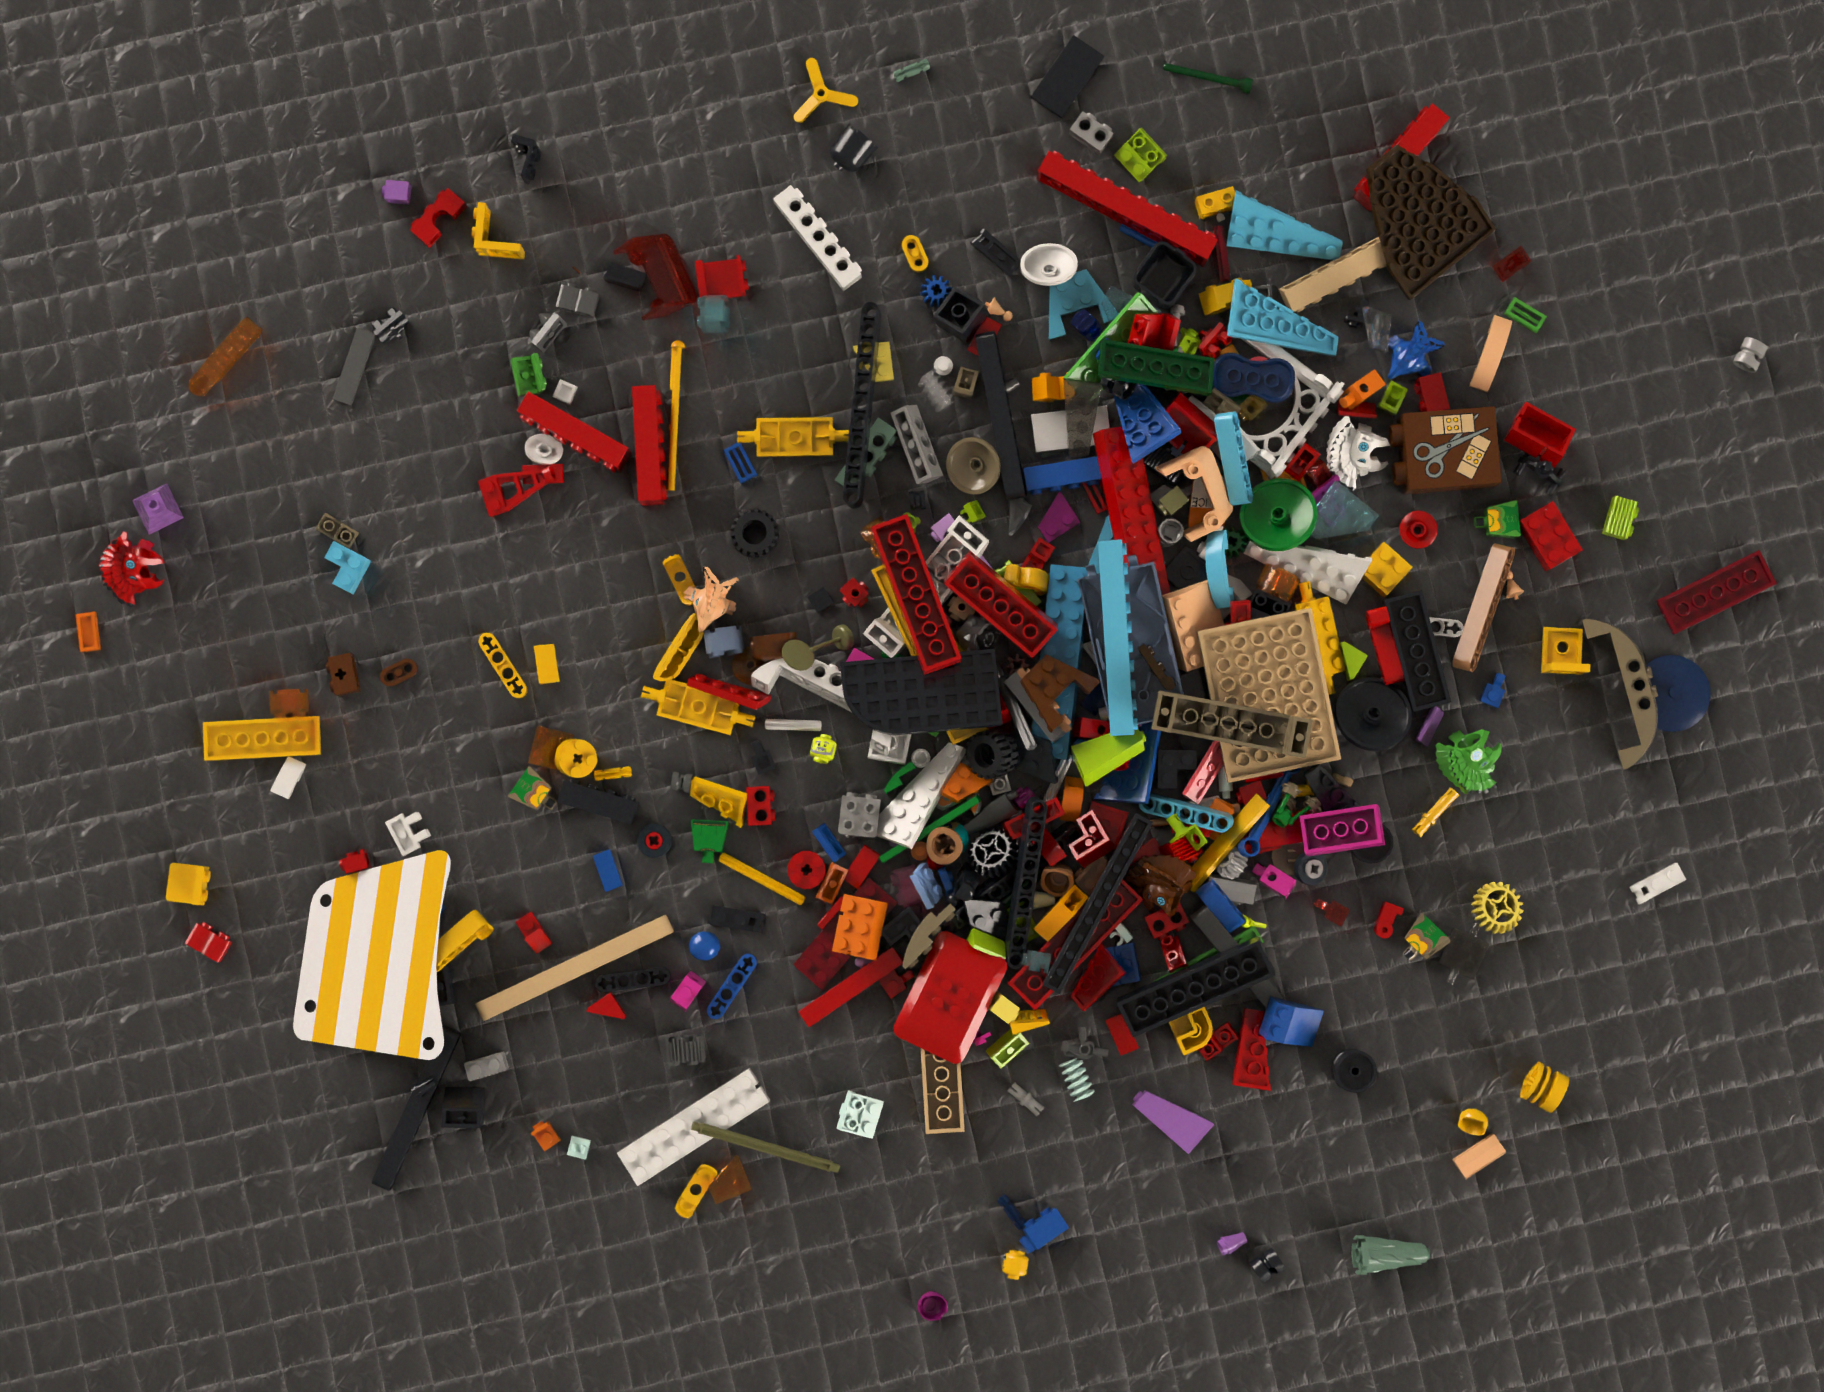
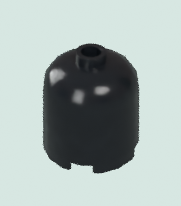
M850 123L830 148L831 158L835 161L833 165L841 172L843 169L848 172L858 171L878 149L876 145H870L872 141L861 131L856 129L853 131L852 128L854 126Z

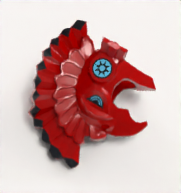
M122 532L120 537H117L111 544L107 545L100 557L99 567L100 574L102 575L101 580L104 581L103 586H107V590H113V596L118 597V601L121 604L127 603L128 606L133 607L135 605L134 594L141 593L146 589L157 588L165 581L164 579L159 580L156 574L150 573L148 565L164 564L165 562L162 556L151 550L155 545L154 543L141 539L138 545L132 546L127 532Z

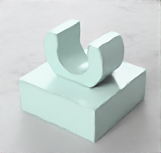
M1122 923L1115 928L1116 931L1110 934V938L1115 935L1120 936V941L1116 943L1117 946H1120L1124 940L1128 943L1133 939V935Z
M572 1135L567 1155L586 1160L591 1140Z

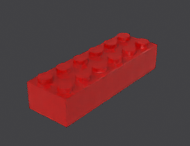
M1433 103L1429 108L1425 106L1415 118L1416 122L1412 120L1390 148L1399 145L1406 149L1407 152L1419 156L1444 127L1450 117ZM1363 177L1354 189L1356 193L1353 198L1370 212L1372 209L1368 179Z
M655 385L632 386L638 501L641 506L664 505V499H668L667 488L663 485V480H666V469L662 466V462L665 461V450L661 447V443H664V431L660 428V424H663V412L659 409V405H662V394Z
M529 391L517 409L520 415L519 418L529 426L535 424L536 428L543 434L548 436L551 433L559 443L565 445L567 442L572 450L579 454H582V452L586 453L588 459L597 464L599 461L602 462L605 468L613 473L615 471L621 473L632 454L627 446Z
M971 551L964 556L945 578L944 584L1031 658L1039 652L1058 630L1056 622Z

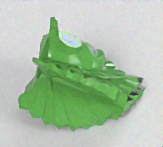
M1481 729L1464 735L1459 730L1448 737L1454 743V746H1445L1441 743L1435 745L1437 749L1435 752L1436 762L1439 764L1438 768L1464 794H1472L1473 791L1478 794L1481 792L1489 793L1490 788H1497V782L1491 779L1489 773L1494 771V763L1499 758L1502 747L1501 743H1497L1495 747H1486L1484 749L1490 733L1487 730ZM1478 738L1480 739V740L1477 741L1475 744H1473V741H1474L1475 739H1478Z

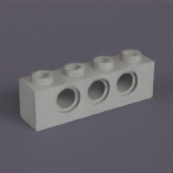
M906 405L891 412L916 484L929 483L942 477L941 468L918 406Z

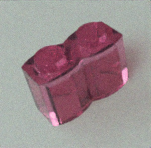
M915 864L893 870L894 875H891L893 886H898L899 893L896 894L899 905L903 904L904 908L923 902L910 878L916 869Z

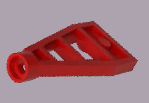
M548 466L541 470L495 474L479 480L478 484L489 517L510 511L545 485L555 481L556 474L554 469ZM531 476L534 486L524 491L520 480ZM505 482H514L517 494L506 500L501 485Z

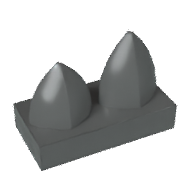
M555 312L553 314L540 313L539 319L543 327L530 330L531 343L543 353L567 325Z

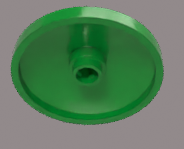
M1275 478L1256 485L1252 488V503L1241 505L1240 521L1245 535L1253 544L1269 551H1286L1301 545L1310 537L1317 523L1318 512L1313 495L1304 485L1291 479Z

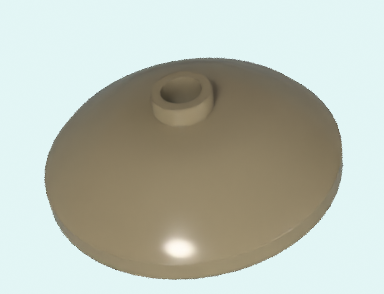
M968 437L958 441L950 449L946 460V468L950 480L959 490L965 493H984L990 490L998 481L1001 470L999 456L993 446L981 438ZM977 461L980 462V467L976 464Z

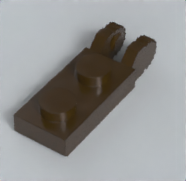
M1144 643L1139 645L1138 651L1161 685L1164 686L1163 688L1168 691L1173 690L1175 683L1172 677L1164 674L1166 669L1161 661L1156 662L1153 655H1155L1152 647L1150 645L1146 646Z

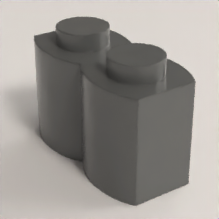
M566 283V285H561L556 309L594 318L599 294L596 293L595 289L585 287L584 290L578 289L577 285Z

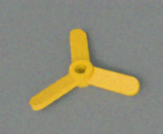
M809 58L806 61L814 94L794 114V120L797 123L804 122L818 105L825 101L851 107L858 104V97L855 95L827 89L817 60ZM822 91L825 94L824 96H819L818 93Z

